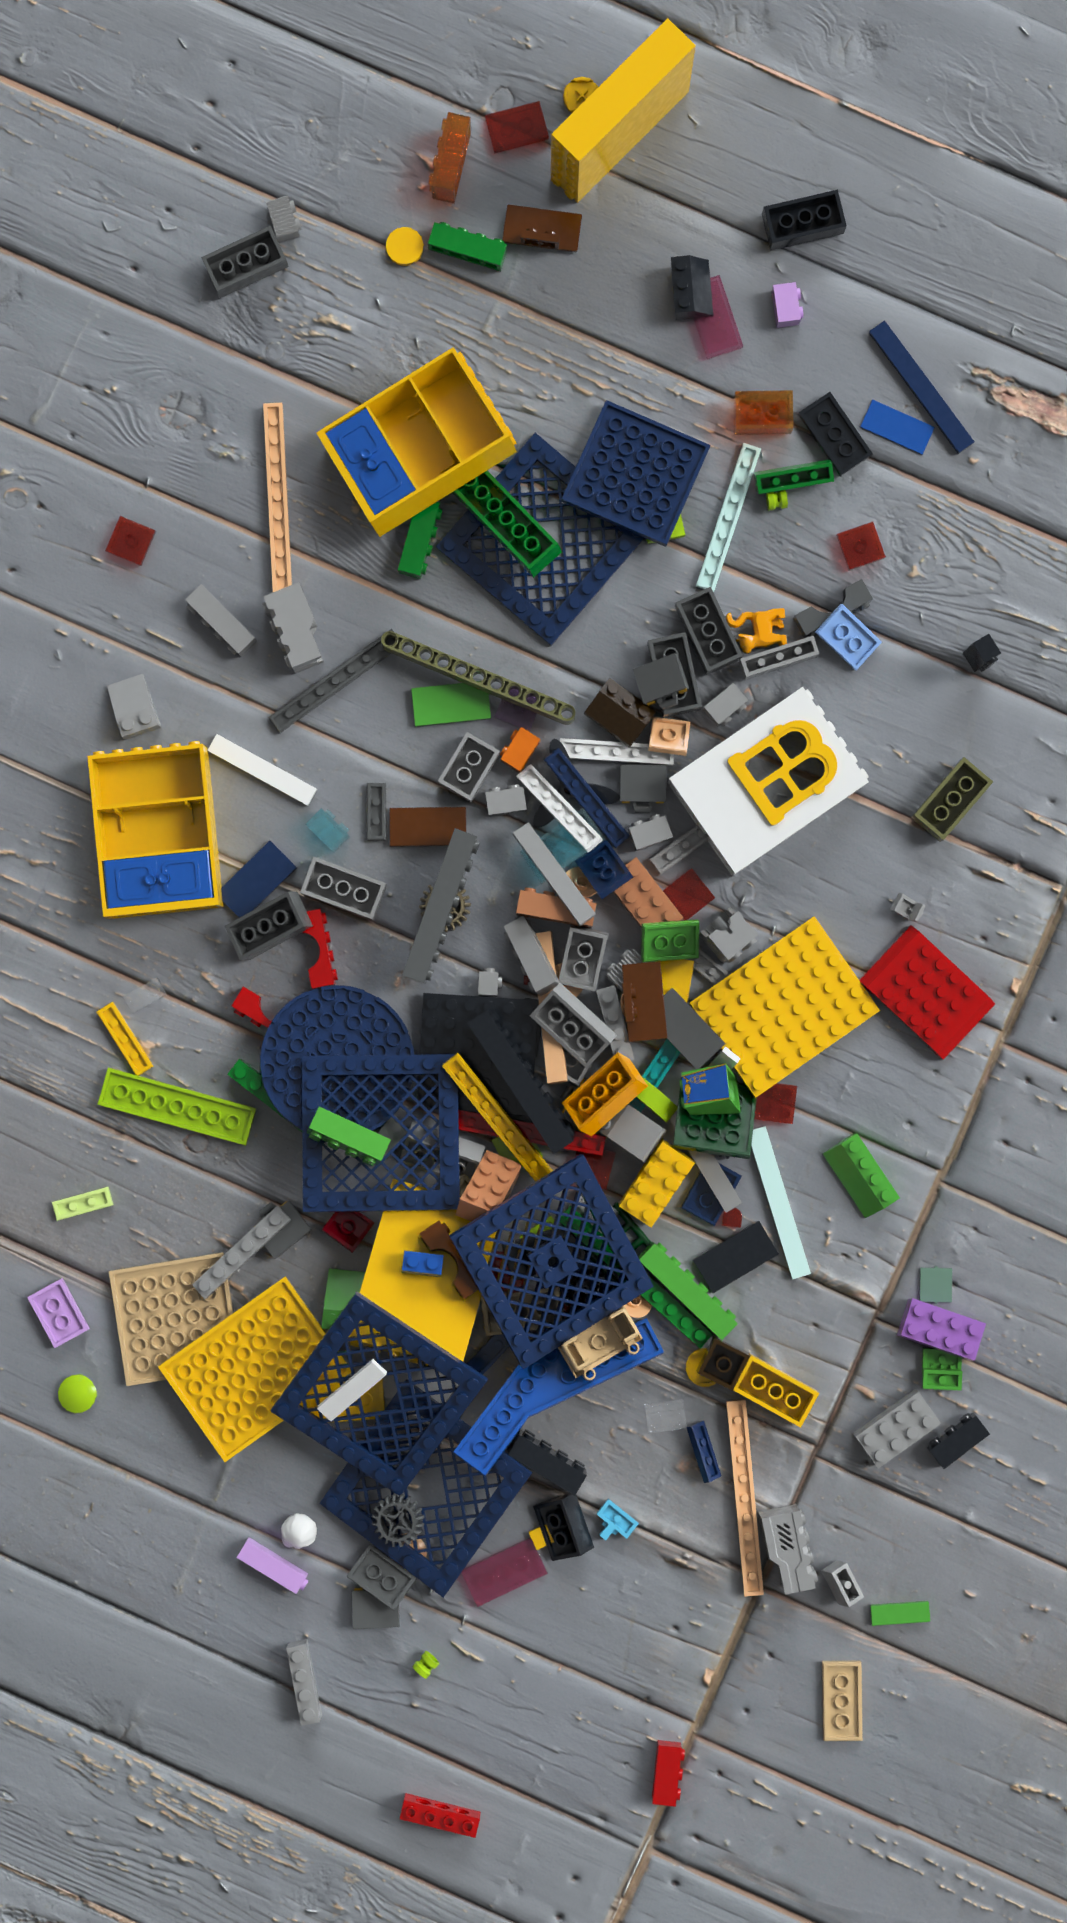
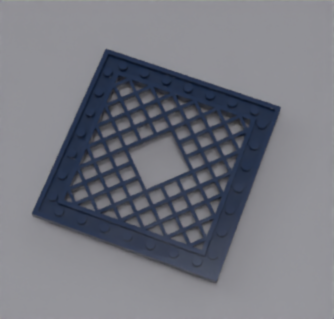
M535 432L495 479L509 493L518 483V493L511 495L519 497L521 506V496H532L533 505L522 507L524 509H533V518L537 522L561 520L563 557H556L553 561L564 560V570L554 571L552 561L550 563L551 571H542L537 574L538 585L528 586L527 576L531 575L527 573L525 568L524 573L513 574V564L519 562L512 560L510 553V561H499L498 551L507 550L505 548H498V540L493 535L484 536L483 525L469 510L465 512L445 535L436 548L552 646L645 538L612 524L613 526L604 527V520L602 519L601 527L591 528L590 518L597 517L588 513L587 515L576 516L575 507H573L574 516H563L562 507L570 505L561 502V493H564L565 490H561L560 480L567 486L576 467ZM538 461V462L541 463L542 465H534V464ZM543 468L544 478L533 479V469ZM546 469L556 477L547 478ZM530 470L531 479L521 480L524 477V475ZM558 480V490L548 491L547 481ZM531 482L532 492L521 493L520 483ZM534 482H544L545 491L534 492ZM548 494H559V504H549ZM535 495H545L546 504L535 505ZM560 507V517H550L549 508ZM546 508L547 518H536V509ZM587 518L588 528L577 529V519ZM574 519L575 529L564 530L563 520ZM480 527L481 536L471 537ZM605 530H615L616 539L605 540ZM618 530L623 533L620 537H618ZM591 531H602V540L592 541ZM578 532H588L589 541L578 542ZM564 533H575L576 542L565 543ZM495 538V548L485 549L484 539ZM481 539L482 549L471 550V540ZM467 541H468V548H469V549H467V548L464 546V544H465ZM606 543H614L606 552ZM603 544V554H593L592 545ZM579 545H589L590 555H579ZM576 546L577 556H566L565 547ZM485 552H496V562H486ZM473 553H482L483 561ZM602 557L594 566L593 558ZM590 558L591 568L580 569V559ZM577 559L578 569L567 570L566 560ZM510 564L511 574L500 575L499 565ZM489 565H497V573ZM578 572L579 582L568 583L567 573ZM581 572H589L581 581ZM565 573V583L555 584L554 574ZM551 574L552 584L541 585V575ZM524 576L525 586L514 587V577ZM511 577L512 586L503 578ZM568 586H577L569 595ZM555 587H566V597H556ZM542 588H552L553 597L542 598ZM528 589H539V599H529ZM517 590H525L526 598L522 596ZM565 600L557 609L556 601ZM553 601L554 611L543 612V602ZM531 602H540V610Z
M455 1054L302 1056L303 1212L457 1210L460 1201L458 1085L442 1067L443 1063ZM373 1075L387 1076L379 1082ZM393 1075L406 1076L399 1082ZM412 1075H425V1077L418 1082ZM432 1075H438V1081ZM322 1076H328V1077L322 1082ZM335 1076L348 1077L341 1083ZM354 1076L367 1077L360 1083ZM389 1077L397 1084L391 1092L383 1086ZM409 1077L417 1084L410 1092L402 1085ZM428 1077L436 1084L430 1091L421 1085ZM331 1078L339 1085L332 1093L324 1086ZM350 1078L358 1084L352 1092L344 1086ZM369 1078L378 1084L371 1092L363 1085ZM360 1087L368 1094L361 1102L353 1095ZM380 1087L388 1094L381 1102L373 1095ZM399 1087L407 1093L401 1101L392 1095ZM418 1087L426 1093L420 1101L412 1095ZM437 1087L438 1100L431 1094ZM322 1088L329 1094L323 1102ZM340 1088L349 1094L342 1102L334 1096ZM409 1096L417 1103L410 1111L402 1104ZM428 1096L436 1102L430 1110L421 1104ZM332 1097L339 1104L332 1111L334 1114L342 1107L349 1114L345 1119L348 1120L352 1116L359 1123L358 1125L361 1126L381 1106L408 1133L372 1170L362 1162L363 1159L361 1160L357 1156L355 1159L359 1163L351 1170L344 1163L350 1156H346L341 1160L335 1154L337 1150H330L324 1144L325 1141L320 1140V1142L309 1138L310 1134L306 1132L318 1107H323L330 1111L324 1104ZM350 1097L359 1104L352 1112L344 1105ZM370 1097L378 1103L372 1111L363 1105ZM389 1097L397 1103L391 1111L383 1105ZM399 1106L407 1112L401 1121L392 1114ZM418 1106L427 1113L420 1121L412 1114ZM438 1106L439 1120L432 1114ZM360 1107L368 1113L362 1121L354 1115ZM409 1116L417 1122L411 1130L403 1124ZM428 1116L437 1122L430 1130L422 1124ZM419 1125L427 1132L420 1140L412 1133ZM438 1125L439 1139L432 1133ZM409 1135L417 1141L411 1150L403 1143ZM428 1135L437 1141L431 1149L422 1143ZM399 1145L408 1152L401 1160L393 1153ZM419 1145L427 1151L421 1159L413 1153ZM438 1145L439 1158L432 1152ZM322 1146L330 1153L323 1161ZM429 1154L437 1161L431 1169L422 1162ZM390 1155L398 1161L392 1169L384 1163ZM409 1155L418 1161L411 1169L403 1163ZM331 1156L339 1162L333 1170L325 1164ZM400 1164L408 1171L402 1179L393 1172ZM419 1164L428 1171L421 1179L413 1172ZM438 1164L440 1166V1178L432 1172ZM322 1165L330 1172L323 1180ZM341 1165L350 1172L343 1180L334 1173ZM361 1165L369 1171L362 1180L354 1173ZM380 1165L388 1171L382 1179L374 1173ZM371 1174L379 1181L372 1189L364 1183ZM390 1174L399 1181L392 1189L383 1182ZM410 1174L418 1181L411 1189L403 1182ZM429 1174L437 1180L431 1188L423 1182ZM331 1175L340 1182L333 1190L325 1183ZM351 1175L359 1181L353 1189L344 1183ZM421 1183L427 1190L414 1189ZM440 1183V1190H433ZM362 1184L368 1191L355 1190ZM382 1184L388 1191L375 1190ZM402 1184L408 1191L394 1190ZM322 1185H323L329 1192H323V1191H322ZM341 1185H343L348 1190L343 1192H335Z
M356 1291L275 1402L271 1412L400 1496L485 1385L488 1378ZM369 1325L370 1334L360 1335L359 1327ZM356 1329L357 1336L349 1337L352 1331ZM385 1336L387 1345L377 1346L375 1338ZM372 1338L373 1347L363 1348L362 1339ZM358 1340L360 1349L350 1350L348 1341ZM345 1343L346 1351H339ZM402 1347L403 1356L393 1357L392 1348ZM388 1349L390 1358L380 1359L378 1350ZM374 1351L375 1361L380 1366L381 1363L391 1362L392 1370L387 1371L386 1375L394 1374L401 1408L364 1413L360 1397L357 1399L358 1401L350 1405H359L360 1414L351 1415L348 1407L346 1409L347 1416L336 1417L332 1421L327 1418L324 1419L323 1414L317 1409L320 1404L319 1398L328 1397L333 1393L330 1383L340 1382L341 1386L344 1384L343 1381H347L355 1374L354 1367L365 1366L371 1361H366L364 1352ZM361 1353L362 1362L353 1363L351 1354ZM347 1355L349 1363L339 1365L337 1356ZM334 1357L335 1365L328 1366ZM418 1358L420 1367L410 1368L408 1359ZM404 1360L406 1369L396 1370L394 1361ZM350 1367L352 1376L342 1377L340 1369ZM337 1369L338 1378L329 1379L327 1370ZM434 1369L436 1378L426 1379L424 1370ZM421 1371L422 1379L413 1381L411 1372ZM439 1372L442 1373V1374L445 1375V1376L440 1377V1376H439ZM324 1373L325 1380L317 1381L320 1375ZM407 1373L409 1381L399 1382L397 1374ZM451 1380L452 1388L442 1390L441 1381ZM437 1382L439 1390L429 1391L427 1383ZM326 1384L328 1392L318 1394L316 1385ZM424 1384L425 1392L415 1393L414 1385ZM410 1385L412 1394L402 1395L400 1387ZM313 1386L314 1394L307 1395ZM452 1393L445 1402L444 1394ZM440 1394L442 1403L432 1404L430 1396ZM426 1396L428 1405L418 1406L416 1397ZM315 1398L317 1407L308 1408L306 1399ZM413 1398L414 1407L405 1408L403 1399ZM441 1407L437 1414L434 1416L433 1408ZM429 1409L431 1417L421 1418L419 1410ZM318 1411L320 1418L311 1412ZM416 1411L417 1419L407 1420L406 1412ZM402 1412L404 1421L394 1422L392 1414ZM388 1414L390 1423L380 1424L379 1415ZM375 1416L377 1424L367 1426L365 1417ZM362 1418L363 1426L353 1427L352 1419ZM348 1420L350 1428L340 1429L338 1421ZM334 1421H335V1426H336V1428H334L333 1426H331V1425L328 1424L327 1422H334ZM423 1422H430V1423L428 1424V1426L425 1428V1430L423 1431L422 1423H423ZM418 1423L420 1432L410 1433L408 1424ZM405 1425L406 1433L397 1435L395 1426ZM391 1427L393 1435L383 1436L381 1428ZM378 1429L379 1437L370 1438L368 1430ZM364 1430L366 1439L356 1440L355 1432ZM351 1432L352 1439L343 1433ZM419 1436L416 1442L412 1444L411 1437ZM408 1438L409 1446L399 1447L398 1439ZM394 1439L396 1448L386 1449L384 1441ZM381 1441L382 1449L373 1451L371 1442ZM367 1443L368 1449L364 1448L360 1444ZM409 1450L402 1459L400 1451ZM397 1452L398 1460L389 1461L387 1453ZM376 1454H383L385 1461Z
M410 1385L400 1387L402 1395L412 1394ZM414 1385L415 1393L424 1392ZM398 1393L395 1394L385 1410L401 1408ZM426 1396L416 1397L418 1406L428 1405ZM430 1396L432 1404L439 1403ZM413 1398L403 1399L405 1408L414 1407ZM441 1407L433 1408L434 1416L437 1414ZM429 1409L419 1410L421 1418L431 1417ZM416 1411L406 1412L407 1420H409L408 1415H415ZM402 1412L392 1414L394 1422L402 1421ZM388 1414L379 1417L380 1424L390 1423ZM460 1418L445 1436V1438H449L451 1448L441 1449L439 1444L437 1450L433 1452V1454L438 1453L440 1463L430 1464L428 1459L426 1465L421 1468H441L447 1504L421 1507V1514L424 1515V1519L421 1522L424 1523L425 1535H418L417 1539L426 1538L427 1548L418 1549L417 1541H413L414 1548L405 1542L403 1547H400L398 1542L395 1547H392V1541L385 1544V1537L381 1540L378 1538L381 1533H374L378 1526L372 1525V1522L376 1519L372 1518L370 1504L379 1503L380 1500L385 1501V1498L382 1499L381 1489L386 1487L380 1485L376 1480V1486L367 1487L365 1477L369 1476L350 1463L346 1464L319 1503L443 1598L532 1474L530 1470L503 1452L491 1468L493 1470L488 1472V1474L496 1473L498 1483L488 1484L487 1476H483L484 1485L474 1486L473 1476L482 1474L479 1472L472 1473V1468L468 1464L469 1473L459 1474L457 1464L465 1462L463 1460L457 1461L456 1455L453 1454L457 1448L454 1447L453 1440L460 1444L472 1428ZM422 1423L423 1431L424 1427H427L429 1423ZM408 1424L409 1430L419 1428V1425L410 1426V1424ZM395 1426V1430H396V1434H397V1435H398V1432H397V1431L406 1430V1429H405V1426H404V1427H397V1426ZM391 1427L381 1428L383 1436L392 1435ZM371 1429L369 1437H379L378 1429ZM398 1439L399 1447L400 1444L409 1443L408 1440L399 1441ZM388 1440L384 1441L386 1449L387 1446L395 1445V1442L386 1443ZM381 1441L371 1442L373 1451L382 1449ZM367 1443L360 1444L364 1448L368 1449ZM451 1451L453 1461L443 1463L442 1452ZM398 1455L388 1456V1460L398 1459ZM454 1465L455 1475L446 1476L444 1466ZM469 1477L471 1487L461 1488L460 1478ZM456 1478L458 1489L448 1490L446 1480ZM360 1479H362L363 1488L354 1489ZM497 1487L493 1495L490 1497L489 1488ZM407 1488L404 1491L405 1500L409 1497ZM485 1488L487 1498L477 1500L475 1490ZM377 1489L378 1499L369 1501L368 1490ZM472 1490L473 1500L464 1501L462 1491ZM364 1491L365 1501L356 1502L354 1492ZM458 1492L460 1502L450 1503L449 1493ZM350 1493H351L352 1501L348 1499V1496L350 1495ZM487 1502L479 1513L478 1503ZM474 1504L476 1514L466 1515L464 1505ZM366 1505L367 1513L358 1506ZM393 1506L394 1512H398L397 1506ZM461 1506L462 1516L453 1517L451 1507ZM448 1508L449 1518L440 1519L438 1509ZM434 1509L436 1519L426 1521L425 1510ZM407 1511L406 1513H408L409 1520L412 1523V1517ZM399 1516L396 1518L395 1527L400 1523ZM384 1517L385 1525H386V1527H387L388 1529H390V1525L387 1526V1523H386V1520H385V1517ZM475 1518L471 1526L468 1528L467 1519ZM463 1519L465 1529L455 1531L454 1520ZM450 1521L451 1531L442 1532L440 1522ZM437 1523L438 1533L429 1534L427 1524ZM397 1529L398 1535H402L401 1529ZM465 1533L457 1544L456 1534ZM452 1535L454 1545L444 1546L443 1536ZM439 1536L441 1546L431 1548L430 1538ZM454 1548L449 1557L446 1558L445 1549ZM441 1550L443 1560L433 1561L432 1551ZM428 1552L429 1560L420 1553ZM437 1564H443L441 1568L436 1566Z

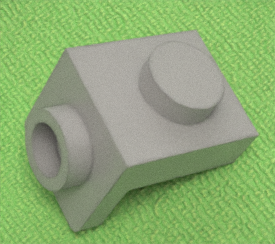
M898 893L890 910L907 920L918 922L919 918L923 915L925 905L914 901L903 893Z

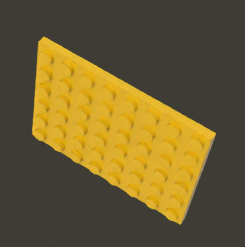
M815 916L689 1003L692 1009L726 1043L721 1050L727 1047L740 1058L733 1068L754 1098L761 1095L880 1011Z
M285 1276L159 1365L158 1368L223 1461L226 1462L284 1421L272 1413L271 1408L326 1333ZM342 1355L337 1356L339 1365L347 1364ZM334 1357L328 1366L335 1365ZM350 1367L340 1369L342 1377H346L351 1373ZM337 1369L327 1370L329 1379L338 1378ZM324 1373L320 1375L317 1381L325 1380ZM335 1382V1383H330V1387H332V1386H333L334 1384H336L337 1382ZM326 1384L316 1385L318 1394L327 1390ZM313 1386L307 1395L314 1394ZM306 1399V1403L308 1404L313 1399Z

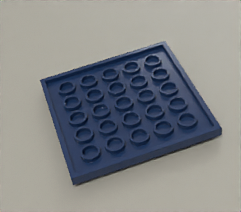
M606 400L561 502L666 547L711 445Z

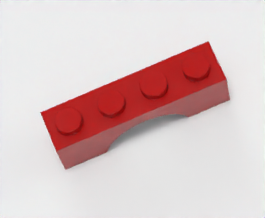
M321 909L306 911L313 927L302 933L313 936L320 948L318 961L313 967L308 969L311 988L317 989L323 986L336 985L335 981L338 980L337 970L332 967V962L335 959L333 950L329 951L328 943H331L329 931L326 932L325 924H328L326 912L322 913Z
M243 986L232 1004V1007L235 1008L234 1013L241 1017L247 1015L252 1018L251 1023L258 1027L264 1025L268 1028L272 1021L262 1012L261 997Z

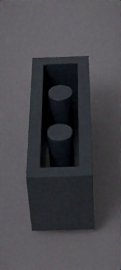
M990 634L975 641L963 652L974 672L979 669L983 672L990 668L991 665L998 661L997 657L1001 654Z
M974 1413L965 1414L960 1418V1423L956 1426L951 1425L944 1431L945 1434L940 1438L936 1437L929 1442L930 1446L927 1449L943 1469L947 1468L990 1435Z

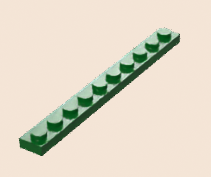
M569 1205L564 1212L570 1214L572 1206ZM576 1211L575 1215L582 1217V1215ZM561 1215L560 1223L566 1227L569 1217ZM574 1219L571 1228L579 1230L581 1220ZM586 1222L584 1232L591 1233L593 1225ZM597 1231L596 1235L603 1236L601 1232ZM571 1232L577 1238V1233ZM583 1235L581 1242L588 1246L590 1237ZM595 1238L593 1248L600 1250L602 1240ZM607 1244L605 1251L612 1253L610 1247ZM604 1255L603 1262L609 1266L611 1256ZM616 1260L614 1267L621 1269ZM650 1278L654 1287L640 1296L701 1349L713 1334Z

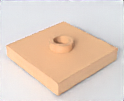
M653 717L648 751L686 756L690 722Z

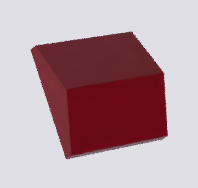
M335 1212L321 1231L353 1253L374 1225V1222L361 1212Z

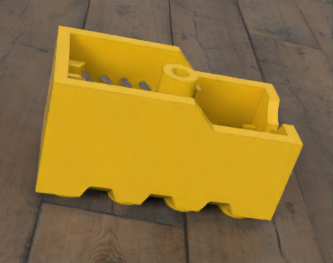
M661 1139L619 1202V1207L651 1228L695 1164L694 1159L679 1149L672 1148L673 1145L664 1139Z

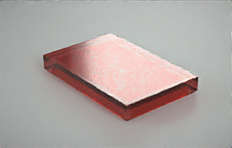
M540 101L485 115L494 154L549 139Z

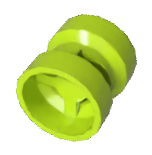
M786 490L766 493L768 511L779 507L781 509L788 508Z
M425 1651L421 1655V1659L416 1661L412 1667L421 1677L427 1679L431 1674V1670L436 1669L440 1663L430 1652Z

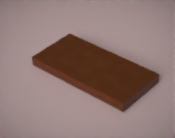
M466 807L390 808V847L449 846L455 828L466 832Z

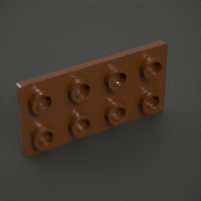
M507 205L503 241L510 244L577 252L582 214Z
M657 961L622 965V985L629 1041L667 1038L661 963Z

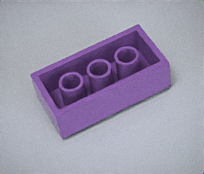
M911 1298L907 1301L897 1336L968 1361H975L986 1323Z

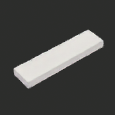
M372 1359L322 1401L317 1409L328 1420H334L386 1376L387 1371Z

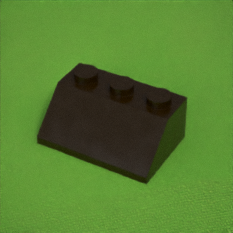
M609 678L588 706L584 715L630 748L649 724L656 711L643 704L640 699Z

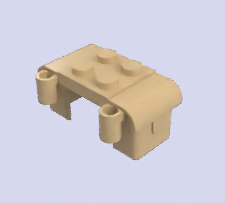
M622 1306L582 1333L564 1342L558 1349L575 1378L582 1375L586 1381H592L596 1376L593 1368L625 1349L629 1355H636L640 1349L637 1342L643 1338L629 1313ZM630 1346H635L636 1352H632ZM586 1372H592L593 1377L588 1378Z

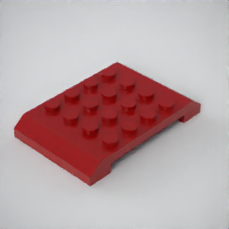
M912 925L906 929L859 980L871 994L876 996L924 1041L941 1060L947 1057L995 1005L993 1000Z

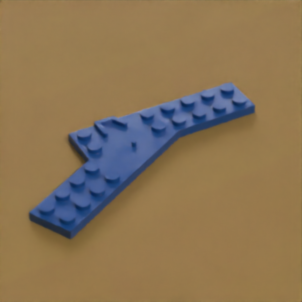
M645 1318L634 1323L643 1338L637 1342L640 1348L639 1352L636 1355H629L625 1349L593 1368L596 1376L592 1381H586L582 1375L575 1378L558 1348L525 1369L518 1365L454 1450L453 1454L485 1477L528 1418L664 1354L648 1319ZM630 1346V1350L636 1352V1347ZM586 1372L588 1378L593 1377L592 1372Z

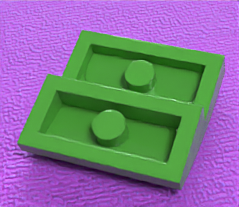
M922 1347V1388L962 1391V1358L937 1349Z

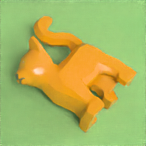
M784 608L754 613L744 612L737 620L732 619L731 613H728L725 617L728 625L733 628L742 626L746 619L751 620L754 636L739 634L738 639H736V642H739L740 648H742L745 654H749L754 648H766L773 644H778L779 646L787 644L786 635L772 633V626H776L778 629L784 628L783 620H781L785 618Z

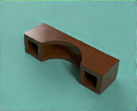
M437 1221L422 1231L419 1237L429 1252L443 1251L455 1260L457 1276L452 1285L464 1301L478 1291L449 1238L451 1231L448 1226Z

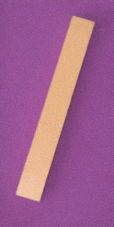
M552 932L536 933L556 974ZM551 991L542 996L538 994L539 1005ZM542 1028L547 1083L568 1082L564 1047Z

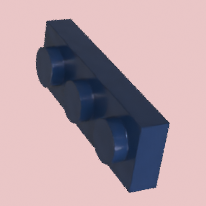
M698 1421L686 1427L703 1482L710 1483L721 1477L722 1475L705 1422Z

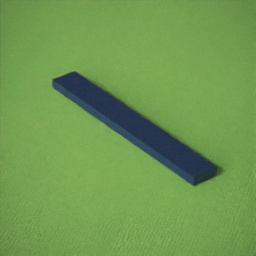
M884 320L870 330V336L955 451L959 454L971 446L975 441Z
M576 1262L579 1269L575 1270L574 1272L579 1273V1271H581L582 1263ZM565 1277L558 1282L564 1284ZM503 1334L493 1335L466 1364L483 1375L509 1348Z

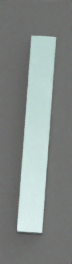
M746 443L742 445L696 584L697 588L704 590L711 587L714 593L761 448Z
M766 1126L753 1129L752 1151L791 1278L796 1279L809 1275L811 1272Z

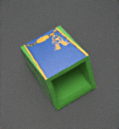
M726 1063L681 1072L680 1088L684 1095L681 1098L683 1108L690 1115L741 1113L737 1077Z

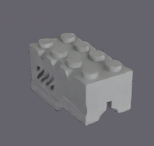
M295 583L263 596L265 602L262 605L268 617L273 619L269 622L275 635L279 634L280 636L277 638V642L282 652L287 654L284 656V659L289 669L299 673L323 663L324 661L314 639L317 624L300 583Z
M728 908L702 930L699 936L722 963L726 961L731 963L742 954L741 949L744 951L757 941L755 937L758 936V933L744 920L739 911L735 912L732 908Z
M793 1504L758 1511L768 1559L777 1564L780 1584L784 1594L816 1589L815 1582H818L814 1567L811 1566V1563H814L812 1551L807 1547L810 1539L806 1528H803L806 1520L802 1509Z

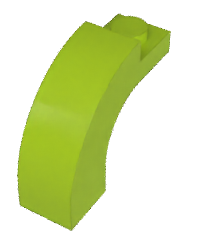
M643 1078L648 1087L636 1098L667 1123L676 1112L677 1106Z

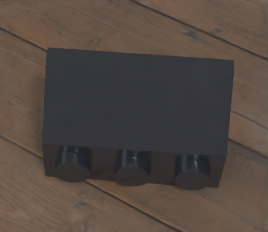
M691 255L671 257L676 320L714 317L709 260Z
M571 1493L563 1494L533 1506L552 1561L581 1556L594 1548L577 1495L574 1496ZM545 1525H547V1527H548V1529H549V1532H550V1534H551V1536H552V1538H553V1540H554L553 1543H551V1540H550V1538H549V1535H548V1532H547V1529H546V1526H545Z

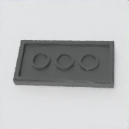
M671 988L664 995L667 1039L696 1069H700L726 1043Z

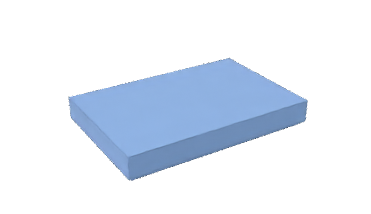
M840 604L815 631L854 670H857L882 643L843 604Z

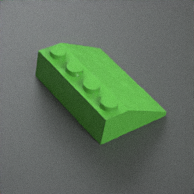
M329 1268L322 1318L323 1329L331 1327L356 1291L360 1293L365 1272Z

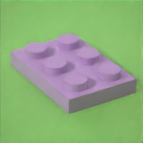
M63 1278L27 1297L54 1348L90 1329Z

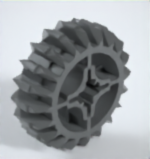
M396 1493L392 1495V1499L387 1495L385 1501L380 1500V1506L374 1508L377 1513L372 1514V1518L376 1519L372 1522V1525L378 1526L374 1533L380 1532L381 1535L378 1538L381 1540L385 1537V1544L392 1541V1547H395L397 1542L400 1547L404 1546V1542L410 1545L411 1540L416 1541L417 1535L422 1533L420 1528L424 1526V1523L419 1520L424 1519V1515L418 1514L422 1511V1508L416 1509L415 1506L418 1502L414 1501L411 1503V1496L405 1500L404 1494H401L399 1499ZM391 1506H401L398 1512L386 1510ZM407 1511L410 1513L412 1517V1523L406 1517ZM401 1514L400 1521L402 1522L395 1527L396 1518ZM384 1517L389 1522L390 1529L386 1527ZM397 1529H407L410 1531L403 1535L395 1534Z

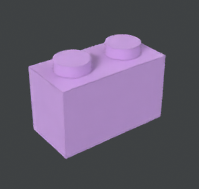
M796 282L773 285L772 299L776 328L799 325L801 318H803V308L799 307L798 301L801 300L800 288L796 287Z

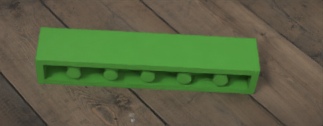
M652 1241L638 1256L640 1262L713 1333L723 1340L738 1324L734 1320L736 1316L729 1309L725 1311L721 1307L723 1303L715 1295L711 1298L707 1294L709 1290L701 1282L697 1284L693 1280L695 1276L688 1269L683 1271L679 1267L681 1263L674 1256L670 1258L665 1253L667 1249L660 1242L656 1245Z

